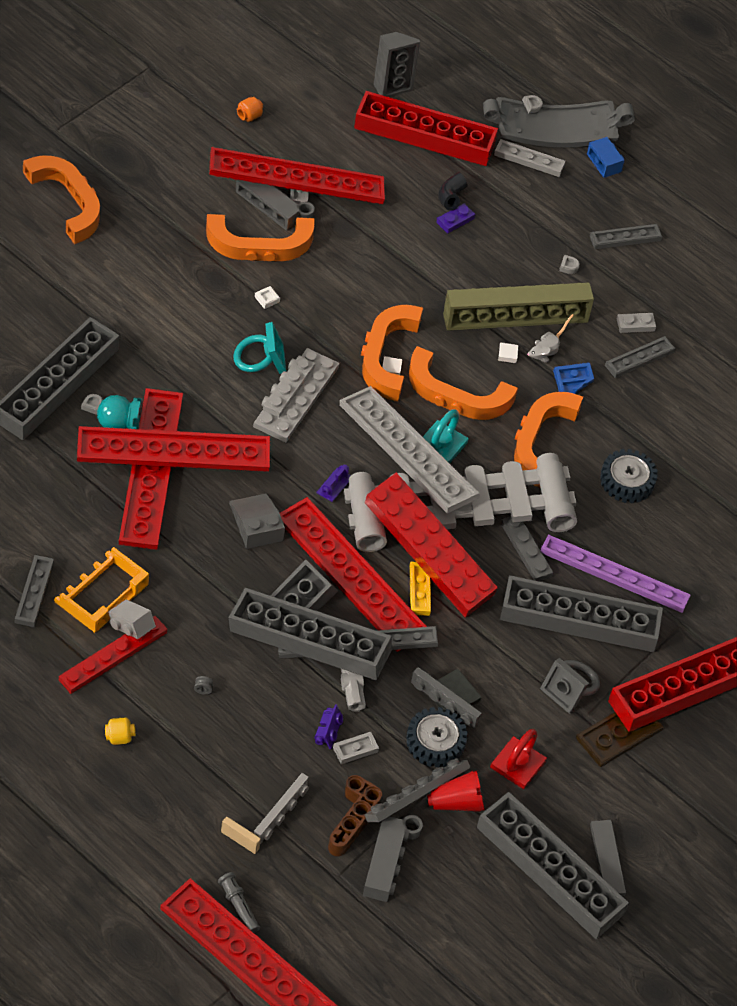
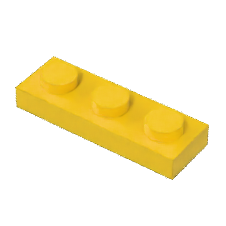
M410 562V609L416 615L430 616V577L417 562Z

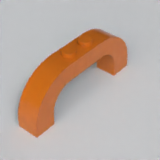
M37 156L23 161V173L31 185L43 180H56L67 188L83 212L76 217L66 220V233L74 245L88 239L99 225L100 203L95 189L89 186L86 177L82 176L72 163L59 157Z
M207 214V239L217 252L228 258L250 261H289L303 255L312 244L314 218H296L295 232L287 238L275 239L235 236L226 229L225 215Z
M413 305L390 307L376 317L371 332L367 331L365 338L367 346L363 345L361 356H364L362 374L368 387L371 386L383 398L398 402L404 376L387 372L379 363L385 339L388 334L396 330H407L417 333L422 317V307Z
M417 346L412 354L409 368L410 383L422 398L448 410L456 409L460 415L468 418L488 420L506 413L516 400L518 388L502 381L496 391L487 396H476L439 381L428 371L432 365L434 353Z
M554 392L546 394L534 402L528 415L523 416L520 425L522 430L518 429L515 436L517 444L514 461L521 464L522 471L537 469V457L534 455L532 447L542 423L551 417H563L575 421L581 408L582 396L569 392Z

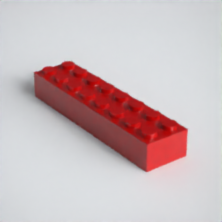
M366 91L356 113L354 129L483 166L488 164L498 132V128L369 91Z
M397 472L367 494L365 504L465 618L495 595L498 587Z
M737 637L612 688L608 702L628 732L737 687Z

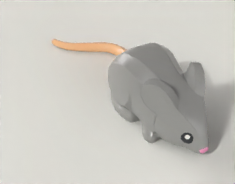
M574 314L568 318L556 336L551 332H547L541 337V341L536 340V346L527 355L547 363L549 361L547 356L558 352L560 346L559 336L565 330Z

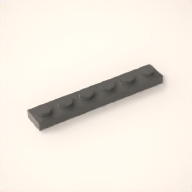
M458 758L447 762L446 767L437 768L432 771V775L429 777H422L417 780V784L403 788L402 793L389 796L383 804L380 803L372 806L371 811L364 814L367 822L382 821L470 768L468 760H459Z

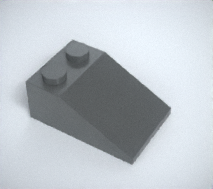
M266 493L230 501L229 504L246 549L283 541L285 531L279 511Z
M305 559L271 596L317 611L338 590Z

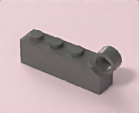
M243 180L236 181V193L286 231L296 224V218L314 217V206L310 202L295 203L285 193L275 188V186Z
M409 815L402 820L388 816L382 820L364 887V897L387 902L389 895L394 894L396 883L393 882V878L398 877L401 867L397 862L398 859H403L405 847H402L403 841L407 842L408 839H416L421 835L423 823L419 817ZM413 824L418 829L411 831L406 828V825Z

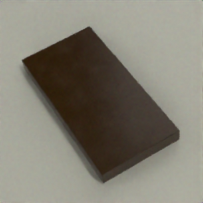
M616 712L577 734L576 739L594 761L602 767L662 731L663 726L656 720L628 732Z

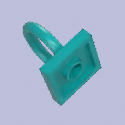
M273 322L265 324L266 336L252 335L237 345L233 358L240 370L257 372L266 368L273 361L279 374L286 371L284 344ZM255 342L264 343L267 357L263 361L254 365H247L242 362L241 353L245 347Z
M456 409L448 411L441 421L437 420L423 436L449 464L465 447L469 439L455 430L459 421V412Z

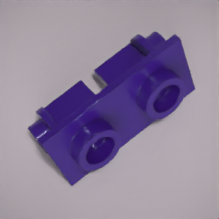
M347 465L337 467L316 493L333 502L349 483V477L351 476L348 474L349 467Z
M335 704L334 709L327 708V710H324L320 721L321 726L318 727L314 737L316 744L323 745V743H327L329 749H332L333 743L337 739L339 726L343 723V714L340 712L337 704Z

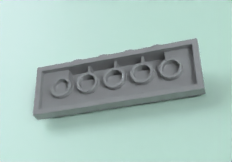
M309 348L304 351L302 356H298L296 360L292 359L288 366L289 370L282 372L279 379L280 383H275L272 386L270 397H264L261 404L263 410L254 421L253 427L287 443L338 370L340 363Z

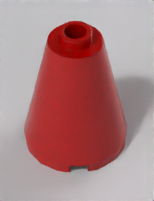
M477 771L469 772L448 781L430 791V794H427L428 804L433 806L434 810L484 811Z

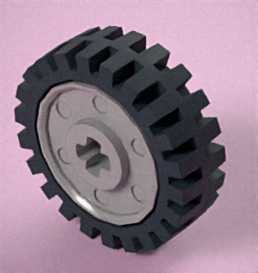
M620 449V452L614 451L613 455H608L602 466L600 475L601 485L604 486L605 492L609 491L608 495L610 497L615 495V500L617 501L622 498L624 503L629 500V503H634L635 500L637 503L641 502L642 499H647L654 490L657 481L655 463H651L652 459L650 457L646 459V454L642 453L639 455L637 450H635V453H632V449H628L627 452L624 449Z
M430 707L429 711L423 709L422 713L418 712L411 719L407 730L406 743L410 754L413 753V757L415 759L419 758V762L422 764L426 761L427 766L430 767L432 763L435 764V767H440V764L446 767L448 761L456 758L459 759L464 752L467 742V731L461 718L457 719L458 715L456 713L450 715L451 710L446 709L445 712H442L443 708L438 707L437 711H435V707Z

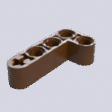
M358 775L350 776L346 781L345 796L354 804L330 835L328 850L333 856L340 857L344 855L368 824L365 815H360L358 812L366 814L371 811L372 806L381 803V789Z

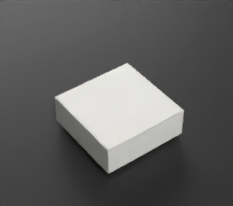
M271 286L255 293V298L264 309L280 302V297Z
M500 343L498 361L516 363L518 345Z
M384 356L382 368L387 372L400 375L402 359Z

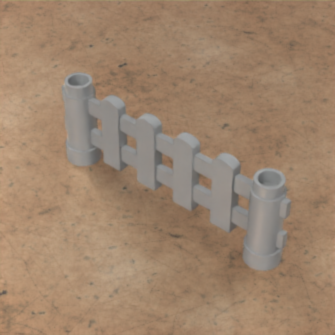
M555 453L540 455L536 460L537 469L522 471L521 464L515 461L504 463L502 473L485 474L483 467L478 465L468 466L465 469L464 478L479 492V499L448 514L431 497L432 506H427L446 529H455L456 518L473 517L475 526L493 525L494 515L511 513L512 522L532 521L531 511L545 509L546 523L550 531H568L577 523L574 506H576L574 491L568 492L566 481H570L568 466H562L558 455ZM357 472L349 477V488L344 489L345 503H351L353 513L348 514L350 529H355L354 535L357 548L363 552H374L382 549L387 543L383 523L365 504L367 494L377 486L372 482L369 473ZM398 473L417 496L428 495L416 482H409L407 474ZM540 484L542 494L528 496L526 485ZM505 488L507 498L490 500L488 489Z

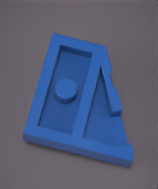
M590 363L554 367L553 370L559 392L575 394L594 380Z

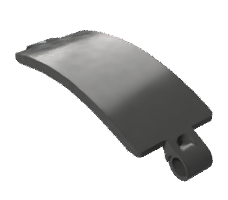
M497 97L496 100L488 99L483 102L485 119L499 124L500 136L502 138L536 146L583 147L589 146V142L605 137L614 142L619 138L618 127L632 124L635 121L634 109L630 103H623L616 110H614L613 101L606 100L574 105L542 104L540 111L528 114L523 101Z

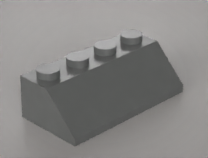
M398 32L380 36L374 86L380 95L391 97L413 91L420 47L419 39Z

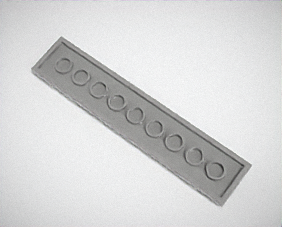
M371 386L340 400V406L447 514L479 499V492Z

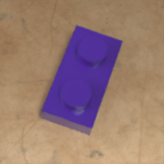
M463 203L455 210L438 217L436 223L446 233H450L475 219V213Z

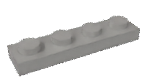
M500 139L494 153L495 156L560 177L565 166L564 160Z
M301 773L254 830V834L261 839L260 844L264 839L268 840L270 838L273 828L283 822L287 811H292L297 804V799L307 793L309 786H307L308 776Z

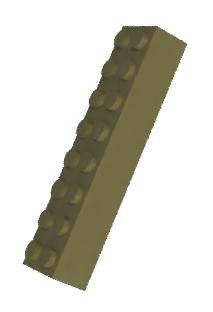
M590 283L447 290L443 315L447 330L565 324L572 314L574 316L568 324L587 323L594 298Z

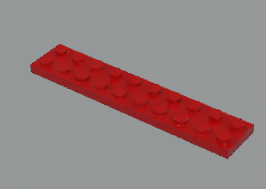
M211 147L209 175L371 203H384V176Z
M146 388L139 429L177 431L183 393ZM132 465L119 545L158 549L171 466Z
M79 426L77 462L269 471L270 436Z
M308 497L280 513L287 532L378 631L427 627Z
M191 878L161 904L160 909L270 1006H337Z

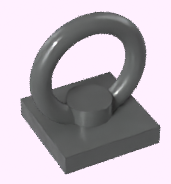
M559 658L553 663L540 689L570 714L575 710L582 696L593 695L599 690L600 680L596 672L588 665L576 660L563 661ZM572 668L581 670L585 674H587L592 681V686L587 688L589 682H587Z

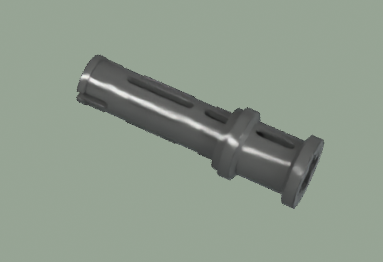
M229 872L218 879V883L220 886H223L226 892V899L232 902L242 923L253 933L259 931L260 926L244 899L243 888L239 887L235 880V873Z

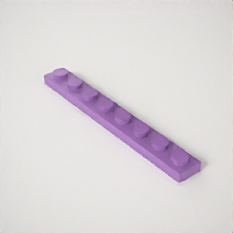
M549 534L541 548V553L681 613H683L690 598V594Z

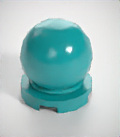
M110 395L103 399L97 409V418L103 428L139 429L141 416H138L139 408L142 407V398L134 397L133 401L130 402L126 397Z

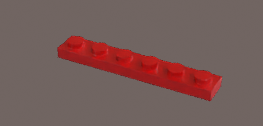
M153 616L156 627L139 639L127 634L123 635L59 676L60 683L70 694L74 693L165 635L167 628L156 616Z

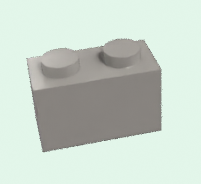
M127 599L108 611L111 626L115 630L122 631L136 639H139L156 627L151 610Z

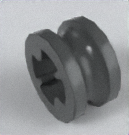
M199 676L195 679L194 690L197 693L210 694L212 692L213 680L211 678Z

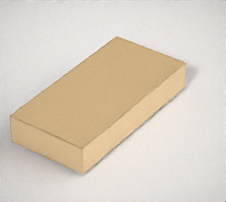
M229 817L222 821L221 832L256 854L261 840L258 836Z

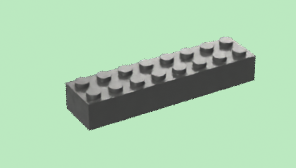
M88 318L0 400V426L21 440H24L119 350V335L95 319Z
M509 575L500 620L654 652L658 641L663 608Z
M248 588L243 590L228 617L230 632L377 680L392 651L391 635Z
M510 792L506 793L480 815L477 828L595 939H598L625 915L629 902Z

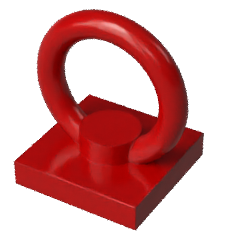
M535 729L528 730L520 740L513 736L490 766L491 769L522 789L526 788L547 760V757L533 749L537 739V731Z

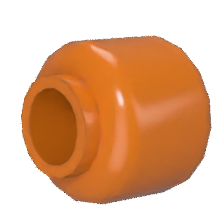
M251 96L239 102L237 114L240 119L251 122L262 116L263 103L259 99Z

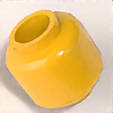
M126 717L110 719L109 723L105 724L106 740H110L112 745L129 744L132 736H136L135 724H131L130 720Z

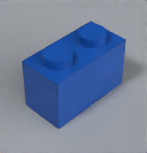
M608 137L589 142L587 155L603 178L622 172L624 158L619 154L615 145L611 143Z

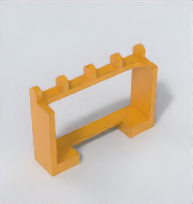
M114 547L111 549V552L107 551L105 553L108 559L103 564L97 561L93 564L96 569L89 576L84 573L80 575L82 582L76 588L71 585L66 588L69 593L67 596L62 593L60 597L54 598L56 604L94 633L110 620L108 611L126 599L131 601L149 584V573ZM115 563L133 577L130 581V587L107 608L102 606L91 615L74 602L73 599L109 566Z

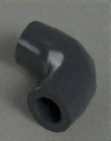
M460 172L447 179L439 189L438 199L442 206L449 211L455 210L460 204V198L457 193L468 187L464 176Z

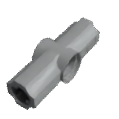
M341 669L342 691H345L348 710L359 712L366 705L363 693V676Z

